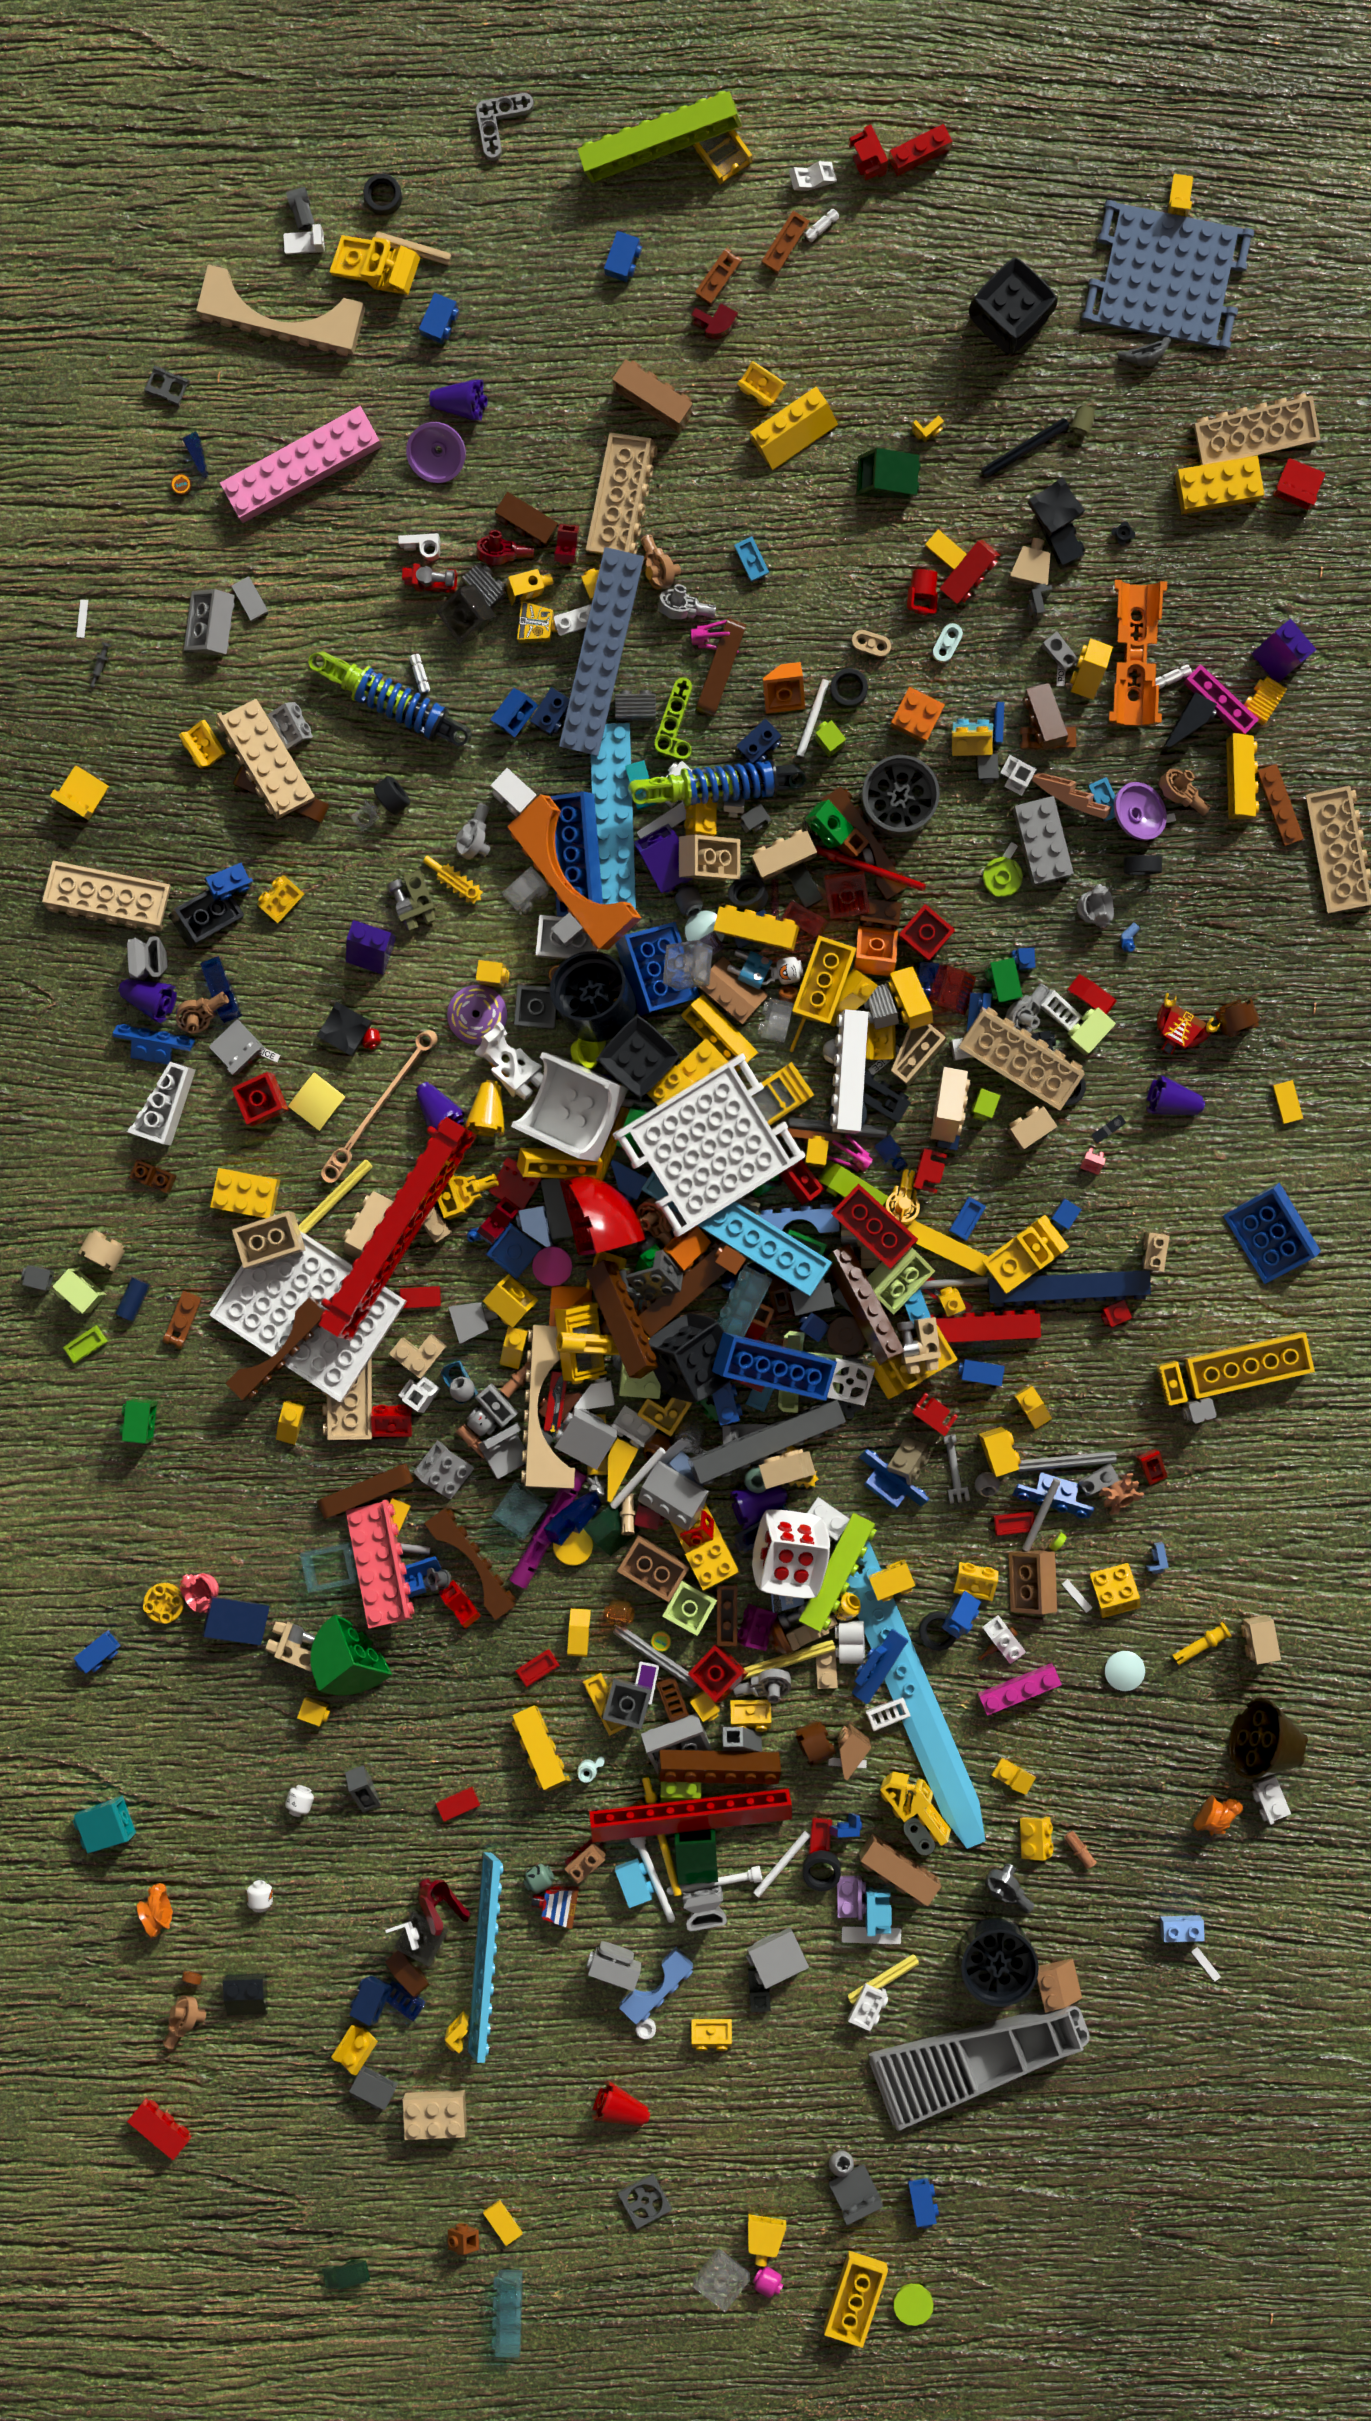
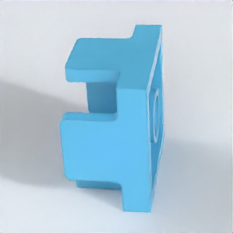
M866 1887L865 1927L867 1936L891 1934L890 1889Z

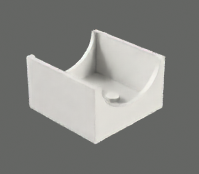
M542 1052L540 1058L544 1062V1074L538 1094L525 1115L519 1120L513 1121L511 1127L578 1159L598 1162L628 1089L624 1085L562 1056Z

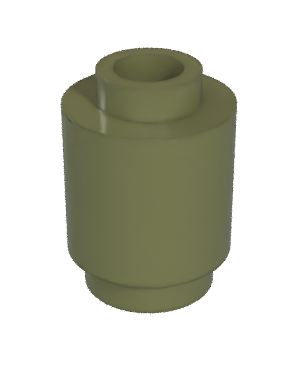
M1081 405L1076 410L1070 427L1073 435L1083 438L1085 435L1090 434L1095 419V410L1093 408Z

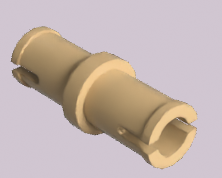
M631 1493L623 1500L622 1511H620L622 1535L634 1534V1517H636V1512L634 1511V1494Z

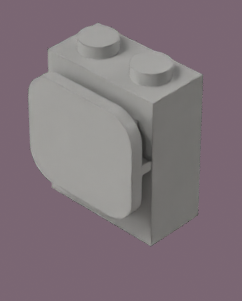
M574 1408L572 1413L568 1412L563 1421L564 1427L562 1429L559 1428L553 1438L556 1440L554 1448L597 1470L617 1437V1429L605 1424L602 1418L585 1409Z
M790 1927L779 1933L771 1934L747 1948L749 1952L746 1955L750 1966L755 1965L758 1971L755 1973V1977L759 1985L764 1984L765 1989L809 1968Z
M601 1941L600 1946L596 1947L595 1952H590L586 1968L589 1969L588 1976L634 1991L641 1972V1962L633 1960L634 1953L609 1942Z

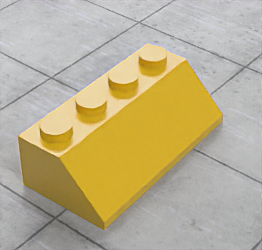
M816 386L750 432V439L773 471L837 427L838 423L828 402Z
M1233 733L1226 739L1228 820L1253 819L1259 813V802L1255 800V794L1258 793V781H1255L1258 763L1254 761V753H1257V741H1254V736Z
M818 936L792 1010L793 1015L815 1022L831 1024L857 948Z

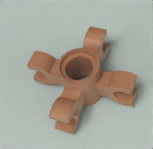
M1133 1473L1125 1474L1122 1481H1117L1110 1488L1105 1487L1100 1491L1099 1496L1107 1497L1104 1501V1506H1112L1110 1515L1118 1514L1120 1508L1130 1505L1134 1500L1139 1501L1143 1497V1492H1136L1139 1482H1131Z

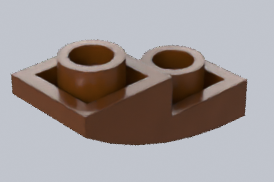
M137 1159L129 1178L170 1194L177 1176Z

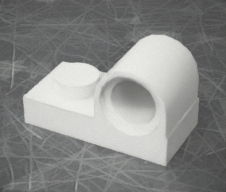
M438 533L398 536L399 545L404 550L413 551L416 550V547H420V552L426 561L433 562L439 558L441 544ZM429 546L435 547V551L432 554H426L425 550Z

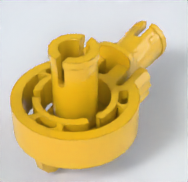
M909 1169L902 1171L900 1187H894L893 1193L888 1197L884 1206L904 1226L911 1224L916 1219L920 1210V1204L916 1198L917 1191L914 1190L912 1193L915 1171L911 1170L908 1175Z

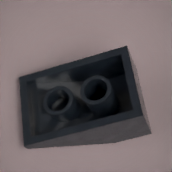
M1195 692L1185 706L1161 752H1167L1202 728L1204 724L1208 725L1217 713L1214 710L1217 704Z
M207 890L173 909L168 917L188 948L192 949L245 915L233 896L224 901H221V899L214 901L210 890Z

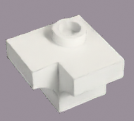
M1009 755L1000 772L1009 777L1004 787L1022 796L1036 768Z
M423 1377L418 1383L409 1379L399 1393V1396L402 1398V1401L414 1410L424 1413L441 1388L426 1377Z

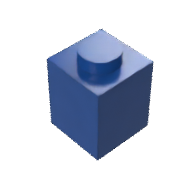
M1062 1199L1050 1217L1054 1221L1052 1223L1053 1226L1061 1231L1063 1228L1069 1230L1082 1209L1067 1199Z

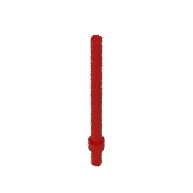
M820 846L815 847L817 854L827 857L829 861L835 863L838 861L922 892L926 888L924 883L845 856L835 849L829 850Z

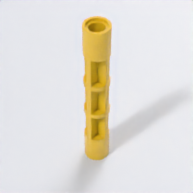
M559 1332L556 1337L557 1352L619 1355L611 1335Z

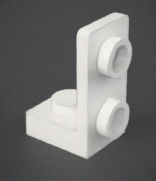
M321 224L312 225V232L285 233L283 235L285 254L325 252L324 232Z
M591 604L554 616L558 634L562 636L586 628Z
M999 1615L983 1626L985 1632L1010 1664L1025 1654L1026 1651Z

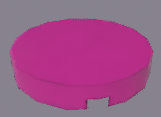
M557 1246L544 1247L534 1257L532 1263L533 1273L537 1280L544 1285H560L571 1274V1258L562 1248Z

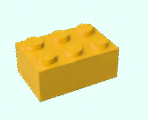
M218 1168L210 1207L262 1218L274 1216L280 1180Z
M998 1427L978 1434L991 1473L998 1477L1019 1470L1018 1464H1021L1018 1452L1012 1448L1015 1442L1009 1431Z

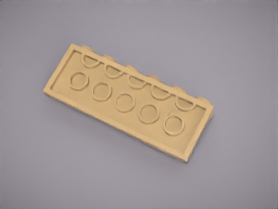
M1306 393L1295 395L1294 400L1287 401L1286 398L1274 400L1275 404L1267 406V402L1255 405V409L1249 411L1247 407L1236 409V414L1233 415L1223 412L1215 414L1216 419L1209 420L1208 416L1196 419L1197 423L1191 424V426L1195 430L1201 465L1251 457L1321 440L1313 395L1306 397Z
M609 432L586 546L587 552L603 554L604 548L608 547L633 554L637 553L636 540L637 536L641 534L640 521L641 516L645 514L644 501L645 497L649 494L648 481L649 477L653 475V458L657 455V446L651 438Z
M257 699L224 715L221 712L217 713L218 721H216L218 729L221 733L225 732L227 744L237 752L235 754L237 761L240 765L244 764L247 769L245 773L249 781H254L256 784L255 790L260 798L263 797L266 801L265 807L270 815L273 814L277 820L315 800L313 792Z
M1346 786L1306 795L1328 914L1371 906V889H1369L1368 881H1371L1370 869L1365 868L1364 863L1368 861L1366 849L1362 850L1361 842L1365 840L1363 829L1358 830L1357 822H1360L1361 819L1359 810L1354 809L1353 802H1357L1355 790L1351 791V787Z
M53 861L42 902L47 910L58 913L59 911H64L70 916L77 917L78 915H83L90 920L97 921L98 919H103L109 924L116 925L117 923H122L129 928L136 929L137 927H142L148 932L155 933L163 929L162 921L171 886L170 884Z
M982 1007L979 1015L958 1047L1056 1109L1061 1110L1085 1075L1082 1070L1083 1066L1074 1060L1072 1062L1065 1059L1066 1055L1057 1049L1052 1051L1043 1040L1039 1039L1036 1041L1031 1038L1032 1034L1022 1028L1020 1031L1015 1028V1023L1011 1020L999 1018L997 1016L998 1013L992 1008L988 1007L985 1009Z
M371 1357L342 1403L322 1391V1394L326 1395V1403L322 1405V1413L326 1415V1423H323L322 1432L323 1435H326L327 1440L372 1439Z

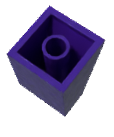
M1290 618L1251 654L1268 675L1279 683L1317 649Z
M669 824L634 842L661 893L670 892L675 889L676 885L687 883L693 879L679 877V839Z
M353 920L346 939V963L384 975L397 937L390 932Z

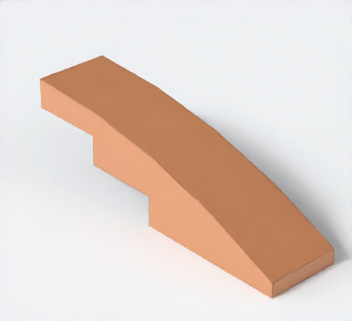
M1040 772L1032 778V781L1047 793L1073 808L1103 819L1110 815L1112 807L1093 802L1094 794L1076 790V781Z

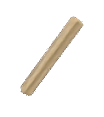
M376 232L374 236L389 240L392 249L402 245L416 252L419 257L445 265H449L451 261V254L381 232Z

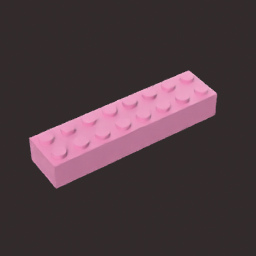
M359 406L220 482L239 519L244 523L376 451L382 445L363 409Z

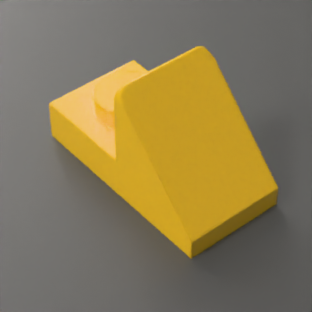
M1003 1757L1000 1758L991 1773L992 1776L1009 1785L1011 1789L1025 1795L1036 1779L1034 1775Z

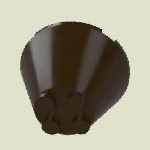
M1259 1698L1246 1704L1247 1708L1242 1714L1239 1713L1234 1721L1229 1740L1230 1760L1234 1761L1236 1766L1234 1770L1243 1778L1254 1780L1302 1766L1308 1742L1307 1735L1303 1734L1272 1701Z

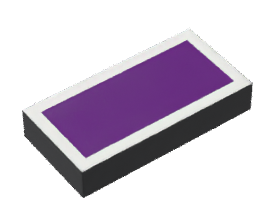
M640 1660L636 1684L652 1689L648 1703L651 1705L659 1665Z

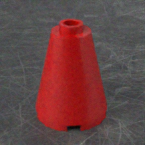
M605 2081L604 2084L607 2085L605 2088L599 2089L593 2105V2110L596 2111V2116L592 2115L593 2120L640 2127L643 2124H647L650 2118L648 2107L611 2081Z

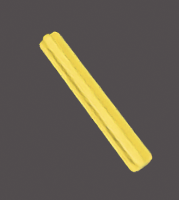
M911 1955L866 1984L881 1989L919 1965V1961L915 1955ZM863 1986L848 1995L851 2004L855 2005Z

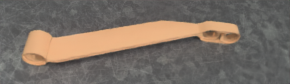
M426 1030L416 1037L415 1043L418 1048L358 1127L346 1146L337 1149L323 1167L321 1176L326 1182L332 1183L340 1178L351 1162V1148L422 1052L436 1045L438 1038L435 1032ZM423 1036L429 1037L430 1045H426L423 1042ZM339 1152L346 1154V1162L343 1163L337 1159ZM328 1168H333L336 1171L335 1178L327 1176L326 1171Z

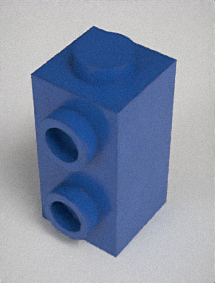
M963 1359V1363H959L958 1375H961V1380L1002 1386L1005 1366Z
M966 1591L961 1593L955 1599L941 1628L957 1639L963 1633L968 1634L973 1626L971 1621L980 1612L978 1607L981 1601Z
M108 1630L74 1657L75 1665L81 1672L88 1673L91 1670L94 1673L103 1666L101 1661L106 1657L110 1660L118 1653L116 1649L121 1645Z
M928 2178L908 2181L916 2225L921 2228H930L933 2224H937L936 2216H939L938 2206L933 2204L932 2197L935 2196L934 2185L929 2184Z

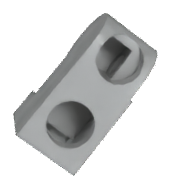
M1057 631L1040 645L1064 672L1078 662L1073 651Z
M1108 1463L1093 1472V1474L1081 1479L1079 1484L1085 1495L1089 1496L1119 1481V1477L1111 1463Z

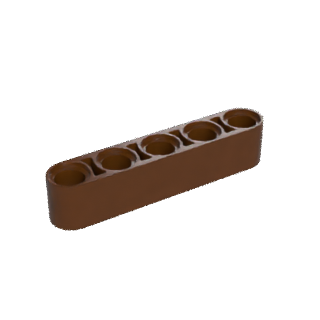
M727 618L722 632H730V635L720 637L695 711L711 717L715 716L747 624Z
M240 766L233 785L258 796L255 790L256 784L254 781H249L245 773L247 769L244 766ZM315 798L314 801L293 812L322 824L330 805Z
M404 1463L321 1498L316 1502L323 1518L327 1519L412 1483L414 1480L407 1463Z

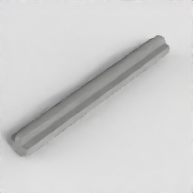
M1103 1452L1021 1460V1464H1018V1471L1115 1463L1116 1453Z
M621 1625L615 1627L613 1633L689 1687L694 1688L697 1685L688 1675L689 1672L655 1650L651 1645L625 1627H620Z

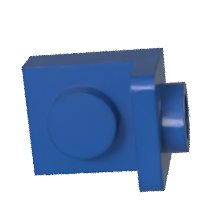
M849 1813L848 1822H837V1825L830 1826V1834L835 1837L860 1836V1830L862 1829L860 1816Z

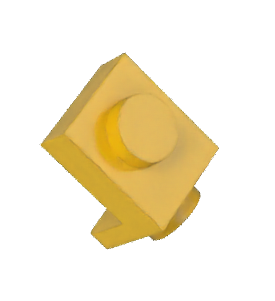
M938 415L925 428L915 420L912 423V432L917 439H922L926 442L931 436L935 438L942 432L944 420Z
M956 1287L944 1288L940 1291L941 1294L937 1295L948 1317L966 1309Z

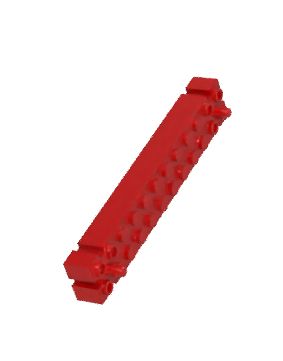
M448 1117L440 1121L437 1129L432 1126L428 1127L427 1133L433 1137L428 1140L425 1152L417 1158L414 1170L406 1176V1183L395 1194V1201L384 1212L382 1222L375 1227L371 1240L365 1243L363 1253L360 1258L354 1261L353 1269L343 1279L339 1292L334 1294L331 1301L326 1298L322 1300L321 1305L328 1310L322 1313L321 1321L318 1325L336 1337L352 1341L360 1328L358 1327L359 1324L368 1315L463 1160L467 1148L471 1147L477 1137L475 1133Z

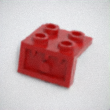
M1289 458L1273 496L1310 511L1316 503V496L1325 477V472Z
M507 1157L497 1175L496 1181H498L499 1185L489 1188L488 1191L501 1200L506 1197L519 1207L520 1210H524L543 1178L523 1177L517 1167V1162Z

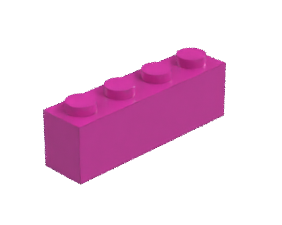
M1201 664L1183 682L1194 694L1196 692L1217 704L1214 708L1217 711L1216 715L1235 733L1246 734L1259 720Z
M1050 1663L979 1692L978 1696L986 1714L990 1715L1062 1684L1054 1665Z

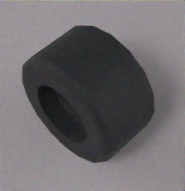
M386 776L373 788L379 801L393 815H397L410 805L408 795L391 776Z

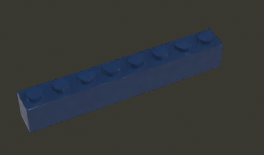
M1150 1270L1030 1276L1007 1294L1004 1293L994 1278H988L987 1284L988 1302L993 1303L994 1307L1006 1306L1005 1302H1013V1305H1026L1025 1301H1033L1034 1304H1046L1045 1300H1053L1054 1303H1066V1299H1074V1302H1086V1298H1094V1301H1106V1297L1113 1296L1114 1300H1126V1296L1134 1295V1299H1146V1295H1151Z

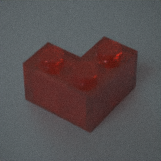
M792 900L780 921H783V919L795 921V925L799 927L797 937L803 931L816 939L822 935L828 924L825 918Z

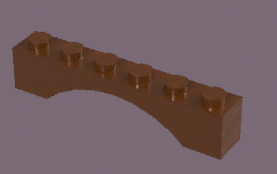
M840 786L821 799L820 802L829 799L853 828H857L869 841L867 845L870 847L876 867L904 876L902 872L898 873L895 869L897 864L892 856L888 857L884 852L886 847L880 839L876 840L873 833L875 831L869 822L865 823L862 816L864 814L858 805L854 806L851 802L853 797L847 788L843 790ZM876 875L875 886L885 901L890 900L907 888L906 885Z
M309 1297L295 1311L291 1333L282 1348L269 1360L259 1365L239 1369L225 1384L241 1400L247 1401L248 1399L252 1400L259 1393L257 1390L272 1380V1374L276 1370L278 1372L282 1370L287 1364L285 1361L290 1356L294 1357L300 1351V1345L304 1341L305 1343L310 1341L315 1335L313 1332L318 1327L322 1328L318 1324L321 1321L322 1313L326 1309L315 1298Z
M445 1507L424 1524L436 1540L444 1541L457 1547L473 1562L483 1584L484 1606L492 1617L497 1620L516 1605V1597L510 1590L506 1591L503 1586V1579L498 1573L495 1575L491 1570L493 1566L486 1557L482 1558L479 1554L481 1551L479 1546L474 1541L471 1543L467 1537L469 1533L463 1525L459 1526L455 1521L457 1517L451 1509L447 1510Z

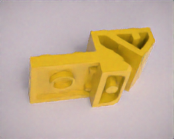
M341 235L329 272L332 276L366 281L376 290L408 295L420 257L416 252L402 245L390 251L391 245L387 239L373 237L372 240Z
M706 1038L679 1065L672 1066L647 1094L659 1106L729 1061Z
M1043 1215L985 1258L982 1263L1004 1293L1007 1294L1035 1272L1053 1261L1055 1257L1063 1253L1069 1246L1048 1217Z
M938 1325L937 1332L941 1358H938L937 1370L926 1371L924 1360L918 1362L919 1373L908 1374L905 1364L901 1363V1355L879 1366L876 1359L868 1363L869 1366L875 1367L873 1375L888 1399L899 1395L904 1390L911 1389L958 1360Z
M705 1502L703 1510H705L713 1518ZM701 1517L690 1530L700 1527ZM706 1519V1525L709 1528V1523ZM715 1520L713 1540L689 1547L680 1538V1533L686 1530L670 1521L703 1591L740 1573Z
M892 1772L883 1779L880 1794L885 1802L889 1801L892 1805L895 1816L906 1822L918 1814L917 1818L923 1826L926 1825L930 1830L931 1838L935 1842L938 1841L941 1846L947 1843L951 1829L932 1805L933 1792L923 1779H919L916 1785L908 1784L909 1775L899 1772ZM908 1790H911V1791H913V1793H914L911 1804H910L911 1795H912V1792H911V1791H909L908 1800H907V1802H906V1797H907Z

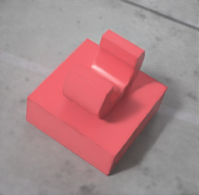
M1090 1148L1081 1161L1080 1168L1099 1175L1106 1158H1103V1152H1100L1099 1156L1092 1154L1093 1149Z

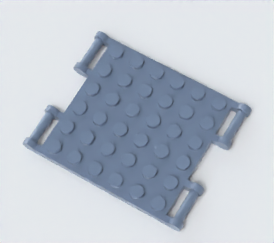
M1106 200L1102 230L1098 234L1097 241L1102 244L1112 245L1105 282L1098 279H1089V292L1081 320L1159 337L1168 336L1174 340L1229 350L1231 347L1230 337L1234 318L1238 313V308L1223 306L1230 270L1240 272L1247 270V255L1250 241L1255 231L1250 228L1243 229ZM1113 211L1119 212L1114 237L1109 236ZM1237 236L1243 237L1238 262L1232 261ZM1097 289L1103 290L1098 315H1094L1092 312ZM1221 315H1226L1222 340H1217Z

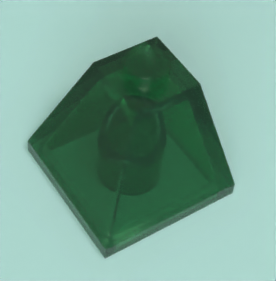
M609 1504L588 1522L583 1529L611 1557L635 1536L640 1529L637 1525H634L633 1535H622V1518L620 1517L622 1508L618 1506L614 1509Z

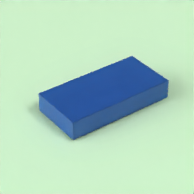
M997 702L994 710L993 744L1002 745L1004 702Z
M968 1197L950 1227L949 1232L967 1241L986 1206Z

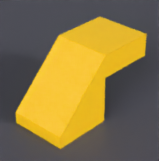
M570 1610L567 1656L587 1657L591 1610Z

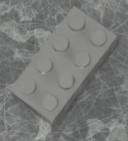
M1054 796L1014 806L1013 813L1032 886L1071 877L1074 873Z

